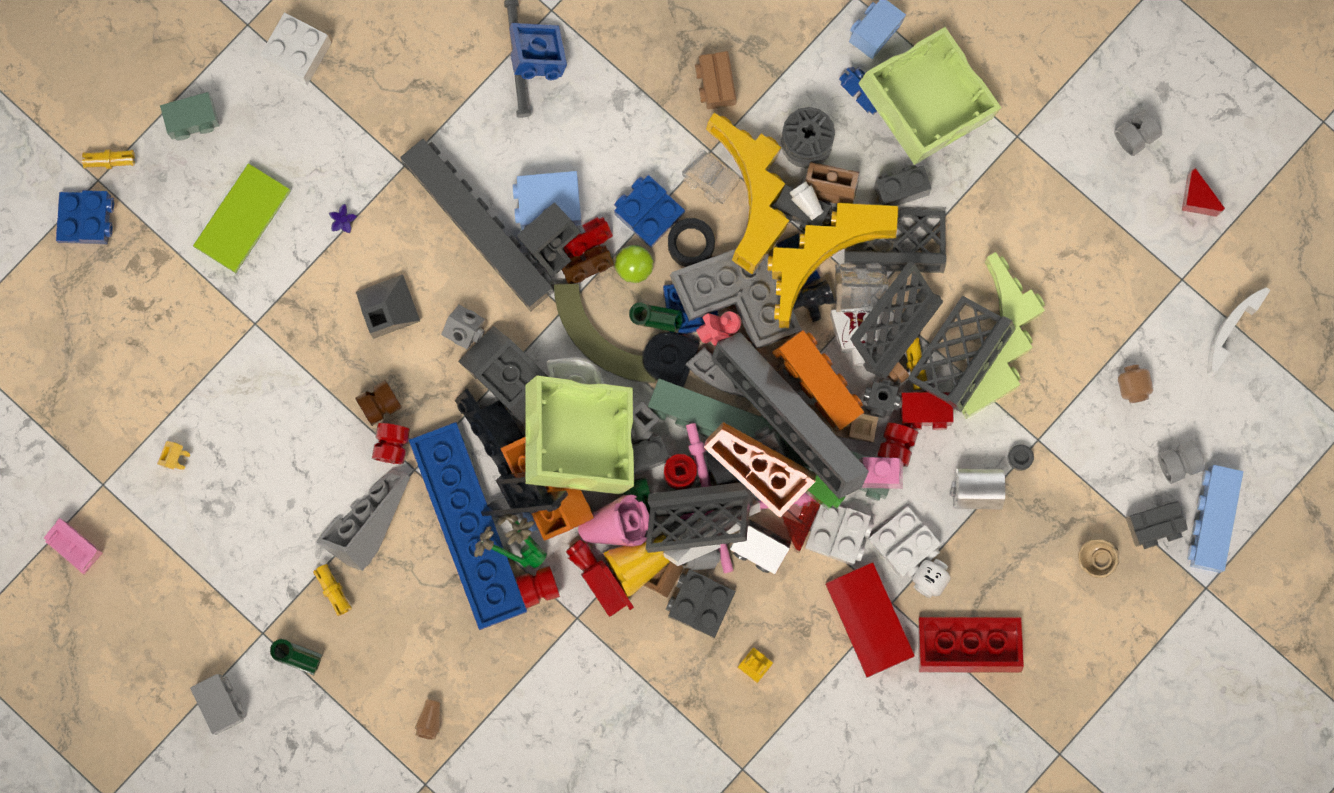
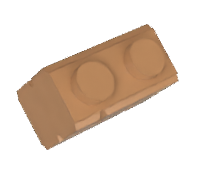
M725 51L700 55L699 64H695L697 79L702 78L703 88H699L701 103L706 102L708 110L736 105L729 53Z
M810 162L805 181L809 186L812 185L818 200L836 204H854L859 172Z

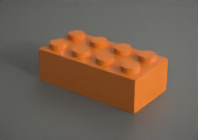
M526 437L501 448L512 474L526 472ZM545 486L548 492L567 491L568 496L561 502V506L551 512L542 510L531 513L544 541L594 519L590 506L586 502L581 490Z

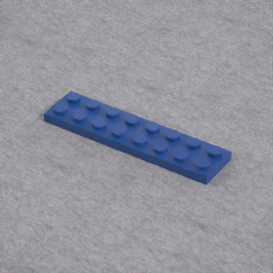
M452 423L410 439L409 443L479 630L527 613L508 558L492 549H484L482 556H474L475 544L481 541L480 534L485 532L489 526L491 531H493L490 540L494 541V544L503 548L492 516H482L481 511L487 506V502L457 423Z

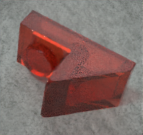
M811 501L809 506H803L798 519L802 520L801 524L785 516L781 518L796 553H800L820 508V504Z

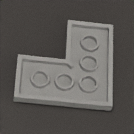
M736 249L670 274L689 321L735 304L755 349L802 331L793 310L789 328H779V320L774 319L775 304H780V295H776L777 280L772 279V271H767L768 254L753 274L732 261Z

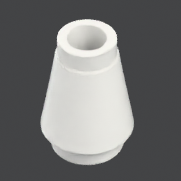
M806 181L790 192V195L793 197L791 200L811 220L824 212L812 185L809 186Z

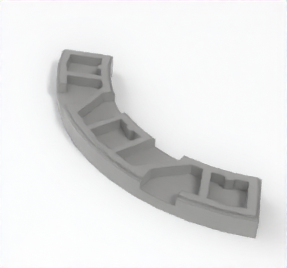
M705 347L686 363V366L696 376L709 385L726 393L745 397L712 361L713 355ZM785 369L777 371L795 392L802 390L799 385L801 382L799 378L795 379L793 376H790Z

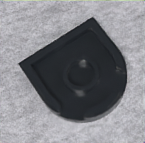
M672 332L657 334L649 339L643 348V367L656 381L661 379L684 388L690 372V368L686 366V363L696 355L700 343Z

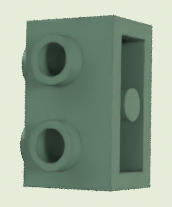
M209 92L160 105L166 131L171 139H176L177 141L185 140L190 137V134L200 132V134L210 133L214 131L215 127L220 126L214 102Z

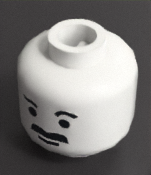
M935 559L933 562L930 560L923 561L912 577L915 583L913 587L928 598L940 596L951 579L946 571L948 566L938 559Z

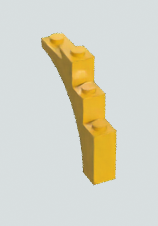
M714 113L708 120L706 130L718 139L733 156L742 173L748 194L749 213L747 228L743 239L734 252L732 261L753 274L784 233L789 223L783 212L771 208L785 186L780 176L768 172L769 168L778 158L781 146H779L774 138L766 137L762 133L754 140L747 131L739 130L733 126L728 118Z
M837 203V211H832L831 226H805V234L800 233L799 248L801 249L774 247L773 256H768L767 271H772V279L777 280L776 295H780V304H775L774 319L779 320V328L790 327L792 310L800 290L810 275L824 261L837 252L857 243L874 239L896 238L898 206Z

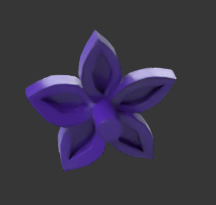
M346 204L341 205L339 213L329 212L330 217L334 220L331 225V231L334 232L341 229L346 233L351 232L349 222H352L357 216L347 214Z

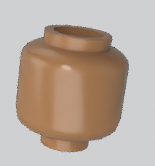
M1139 365L1125 367V372L1118 376L1122 398L1129 400V403L1148 400L1149 395L1153 393V384L1149 370L1140 369Z

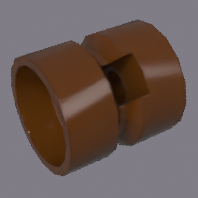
M386 380L375 385L373 392L365 391L355 397L371 426L383 420L385 413L391 415L402 408Z

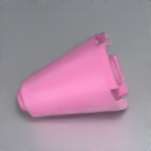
M634 495L622 496L593 512L594 519L578 527L579 535L588 543L622 546L641 545L647 540V537H645L649 523L647 508L643 502H638Z

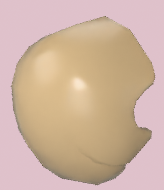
M1103 539L1089 540L1082 545L1078 553L1080 568L1095 578L1108 577L1116 571L1119 564L1117 549L1113 544Z

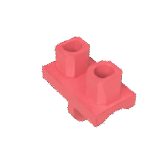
M726 312L721 317L708 313L702 317L705 324L696 331L703 343L707 344L711 341L716 346L717 342L733 336L739 330L741 319L734 312Z

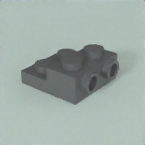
M689 569L687 574L682 573L676 587L681 589L677 597L671 596L666 607V610L670 612L668 618L715 638L736 591Z

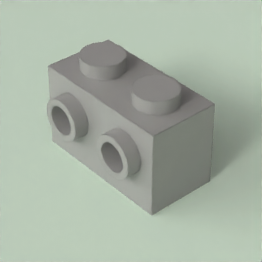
M216 674L190 687L212 734L217 735L244 721L242 714L245 711L239 700L234 701L231 691L234 689L227 676L223 678L221 674Z

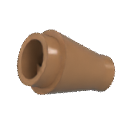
M433 700L425 701V706L414 728L416 729V736L435 740L436 735L440 734L441 703Z

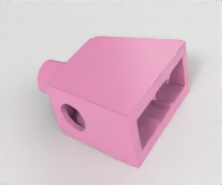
M863 457L859 459L869 471L862 488L903 489V462L900 458Z

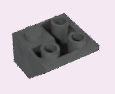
M404 275L356 292L362 314L373 339L420 322Z

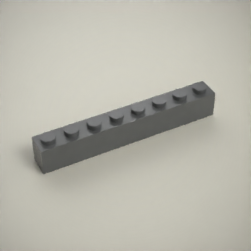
M424 139L420 140L400 157L402 163L531 312L554 293L551 287L553 281L545 272L542 274L538 272L535 268L537 265L536 261L529 253L524 255L519 250L521 244L512 234L509 237L503 231L505 226L497 216L492 218L487 213L489 207L480 197L477 200L470 193L473 189L465 179L460 181L455 176L457 170L448 160L446 162L442 161L438 156L441 152L433 142L428 144Z
M741 333L717 342L711 358L712 361L838 499L861 489L869 471L753 347L751 342Z

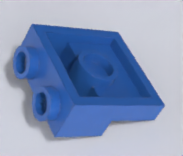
M511 23L509 31L513 50L510 56L514 75H521L523 79L545 76L547 80L551 81L562 77L567 62L559 25Z
M648 175L645 179L639 177L631 187L633 191L628 197L623 194L614 204L616 207L614 214L652 248L685 213V210L667 194L663 187Z
M82 190V193L59 192L56 241L58 243L108 244V237H112L113 225L109 220L110 213L114 212V198H111L107 191Z

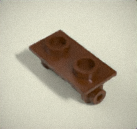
M598 245L584 252L587 259L585 261H582L580 256L570 258L571 262L562 269L567 283H580L586 278L602 273L614 266L606 245L602 247Z

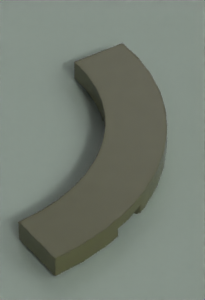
M554 284V296L561 322L574 345L585 357L603 370L624 379L641 383H656V380L645 371L642 356L628 353L615 347L595 330L583 309L579 284Z

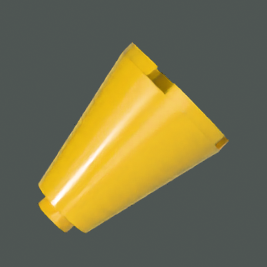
M660 535L654 539V543H660L666 537ZM646 541L638 546H621L603 553L614 573V577L627 597L635 594L671 562L664 557V551L648 553Z

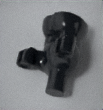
M827 280L803 289L793 309L804 306L810 311L812 322L822 319L818 306L835 303Z

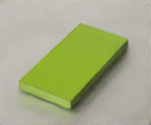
M248 163L193 247L236 274L291 190Z

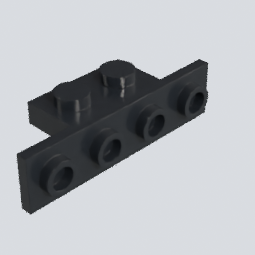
M468 388L465 389L455 400L458 410L465 416L471 425L472 432L482 442L485 452L498 467L499 474H512L501 448L524 438V435L501 401L481 409Z
M526 472L504 474L495 480L504 497L495 498L481 511L482 516L494 515L499 517L503 514L517 515L521 512L535 513L542 510L551 512L561 506V502L568 496L567 491L548 492L545 486L526 484Z

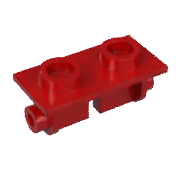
M596 217L582 225L585 233H579L563 247L569 258L580 256L585 251L596 245L603 244L613 237L604 217Z

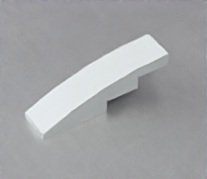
M755 499L753 506H750L749 516L761 511L760 502ZM742 507L732 508L729 512L735 516ZM714 510L706 516L710 519L719 510ZM724 515L715 524L722 527L730 518ZM700 519L692 528L697 530L705 521ZM735 524L727 533H734L740 530L741 527ZM710 527L702 536L711 537L716 530ZM687 530L678 539L686 540L692 533ZM721 545L669 550L663 553L665 558L680 566L721 548Z

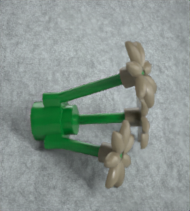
M503 514L496 524L500 526L508 520L512 525L513 530L505 534L509 538V545L516 540L518 544L525 541L526 544L520 551L522 557L495 545L494 541L490 540L493 535L490 526L487 527L485 532L480 534L481 541L475 544L474 556H482L484 549H492L520 563L524 568L528 565L537 568L544 562L547 553L530 536L532 532L529 528L534 525L533 521L527 522V518H523L519 523L517 515Z

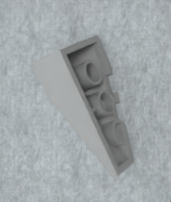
M393 469L369 489V496L359 503L355 501L350 506L352 510L342 519L337 517L330 523L316 541L318 545L346 565L363 571L379 551L410 479L409 475Z

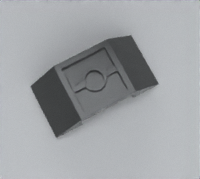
M493 326L458 362L501 401L526 428V384L536 376L548 377V375L510 338Z

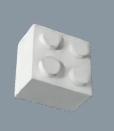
M284 12L260 56L265 64L308 86L329 49L331 41L327 34Z

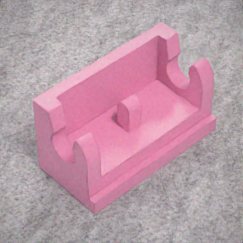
M60 518L44 537L48 545L84 575L103 554L78 531Z

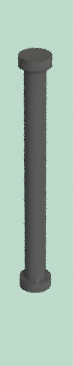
M519 0L504 1V7L507 8L509 28L511 23H519L517 13ZM514 75L518 103L516 116L518 118L531 116V110L528 109L525 79L521 75Z

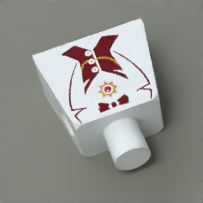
M874 306L831 310L830 319L841 353L852 352L853 366L864 365L865 361L850 338ZM876 330L874 341L878 340V330ZM868 332L860 340L862 343H866Z

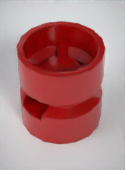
M378 423L375 438L379 441L374 444L371 459L403 465L406 456V449L403 445L408 443L410 429L395 424Z
M887 423L883 435L886 441L881 443L877 458H900L903 462V467H908L912 455L909 449L915 446L919 432L904 425Z
M676 454L666 461L664 479L670 488L684 490L689 489L695 483L697 467L690 456Z
M550 566L537 570L535 576L526 573L516 577L526 609L540 604L541 598L550 601L560 597Z

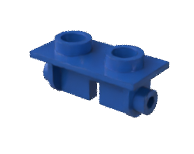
M848 67L846 70L850 74L844 73L839 78L841 81L840 85L852 97L860 91L862 94L856 101L867 113L870 112L874 115L877 110L859 85L865 72L859 67Z

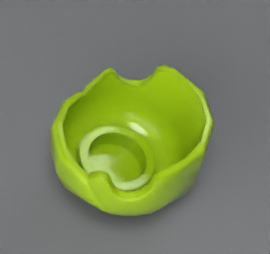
M629 245L622 248L615 256L614 268L618 275L626 282L639 283L646 280L652 273L654 262L652 256L645 248L638 245Z

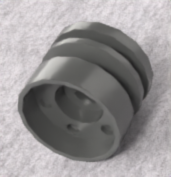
M812 107L797 109L788 116L783 126L781 147L783 154L789 162L797 167L807 169L810 162L822 164L831 154L835 136L834 124L830 117L820 109ZM808 131H811L812 136H810L809 139H806L804 137L805 134Z

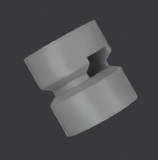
M1141 110L1131 118V123L1125 122L1114 131V134L1121 147L1129 155L1135 156L1146 147L1145 143L1151 144L1161 137L1162 130L1149 112Z
M1192 440L1178 445L1177 451L1169 449L1158 454L1161 470L1170 484L1184 479L1186 473L1191 476L1205 470L1202 455Z

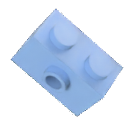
M879 0L877 4L872 2L864 13L867 16L862 21L858 19L850 29L852 35L849 42L872 60L900 28L906 16L905 13L887 0Z

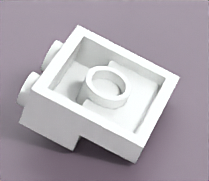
M820 505L805 549L853 566L855 560L860 562L865 547L861 546L864 536L869 538L874 523L869 522L871 516L838 506L837 509L832 506L828 511Z
M908 506L868 539L900 578L904 575H907L908 578L914 575L919 568L918 564L925 558L931 561L940 553L937 548L942 545Z

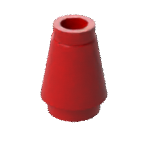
M579 539L565 551L568 559L583 572L598 563L588 543H584L582 539Z

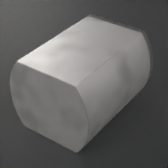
M955 469L950 496L953 497L954 509L1002 510L1005 501L1004 470Z

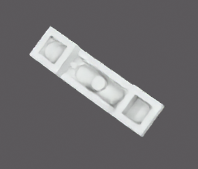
M1264 288L1252 294L1225 319L1210 349L1207 365V374L1213 377L1218 372L1230 352L1224 349L1222 345L1244 311L1253 315L1263 303L1270 289Z

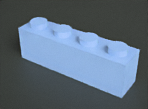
M1212 465L1208 468V471H1204L1202 477V485L1205 486L1204 495L1199 496L1197 510H1200L1199 520H1195L1192 529V535H1196L1194 545L1189 547L1187 559L1191 560L1190 567L1217 573L1225 571L1244 471Z

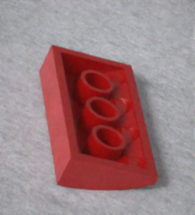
M873 562L825 584L866 678L915 657Z
M919 617V672L1022 673L1024 667L1022 618Z

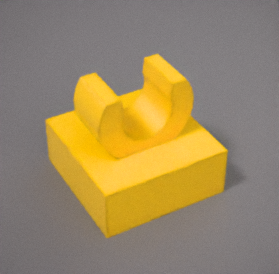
M166 441L157 465L173 470L174 468L184 470L185 466L179 464L178 458L181 455L190 457V453L182 450V445Z
M753 647L737 668L758 684L773 662Z

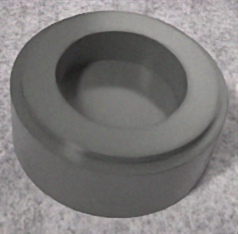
M1016 445L1008 453V463L1017 471L1028 469L1034 461V454L1026 445Z

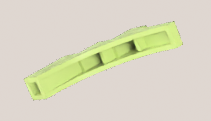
M996 252L986 258L985 264L994 280L999 298L1000 316H1005L1012 320L1016 330L961 411L966 419L1016 390L1021 385L1019 383L1021 378L1014 367L1010 368L1008 364L1031 351L1033 348L1031 345L1033 343L1032 338L1026 330L1022 331L1021 327L1038 318L1045 311L1043 308L1045 306L1044 301L1038 293L1034 294L1031 289L1022 294L1023 288L1016 277H1011L1008 272L1009 265L1003 256L999 257Z

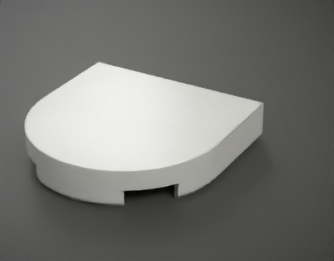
M572 357L547 361L549 377L568 379L582 384H602L598 368L587 359Z

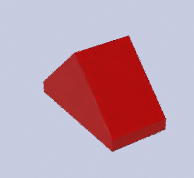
M1195 168L1187 176L1182 211L1217 217L1225 210V207Z

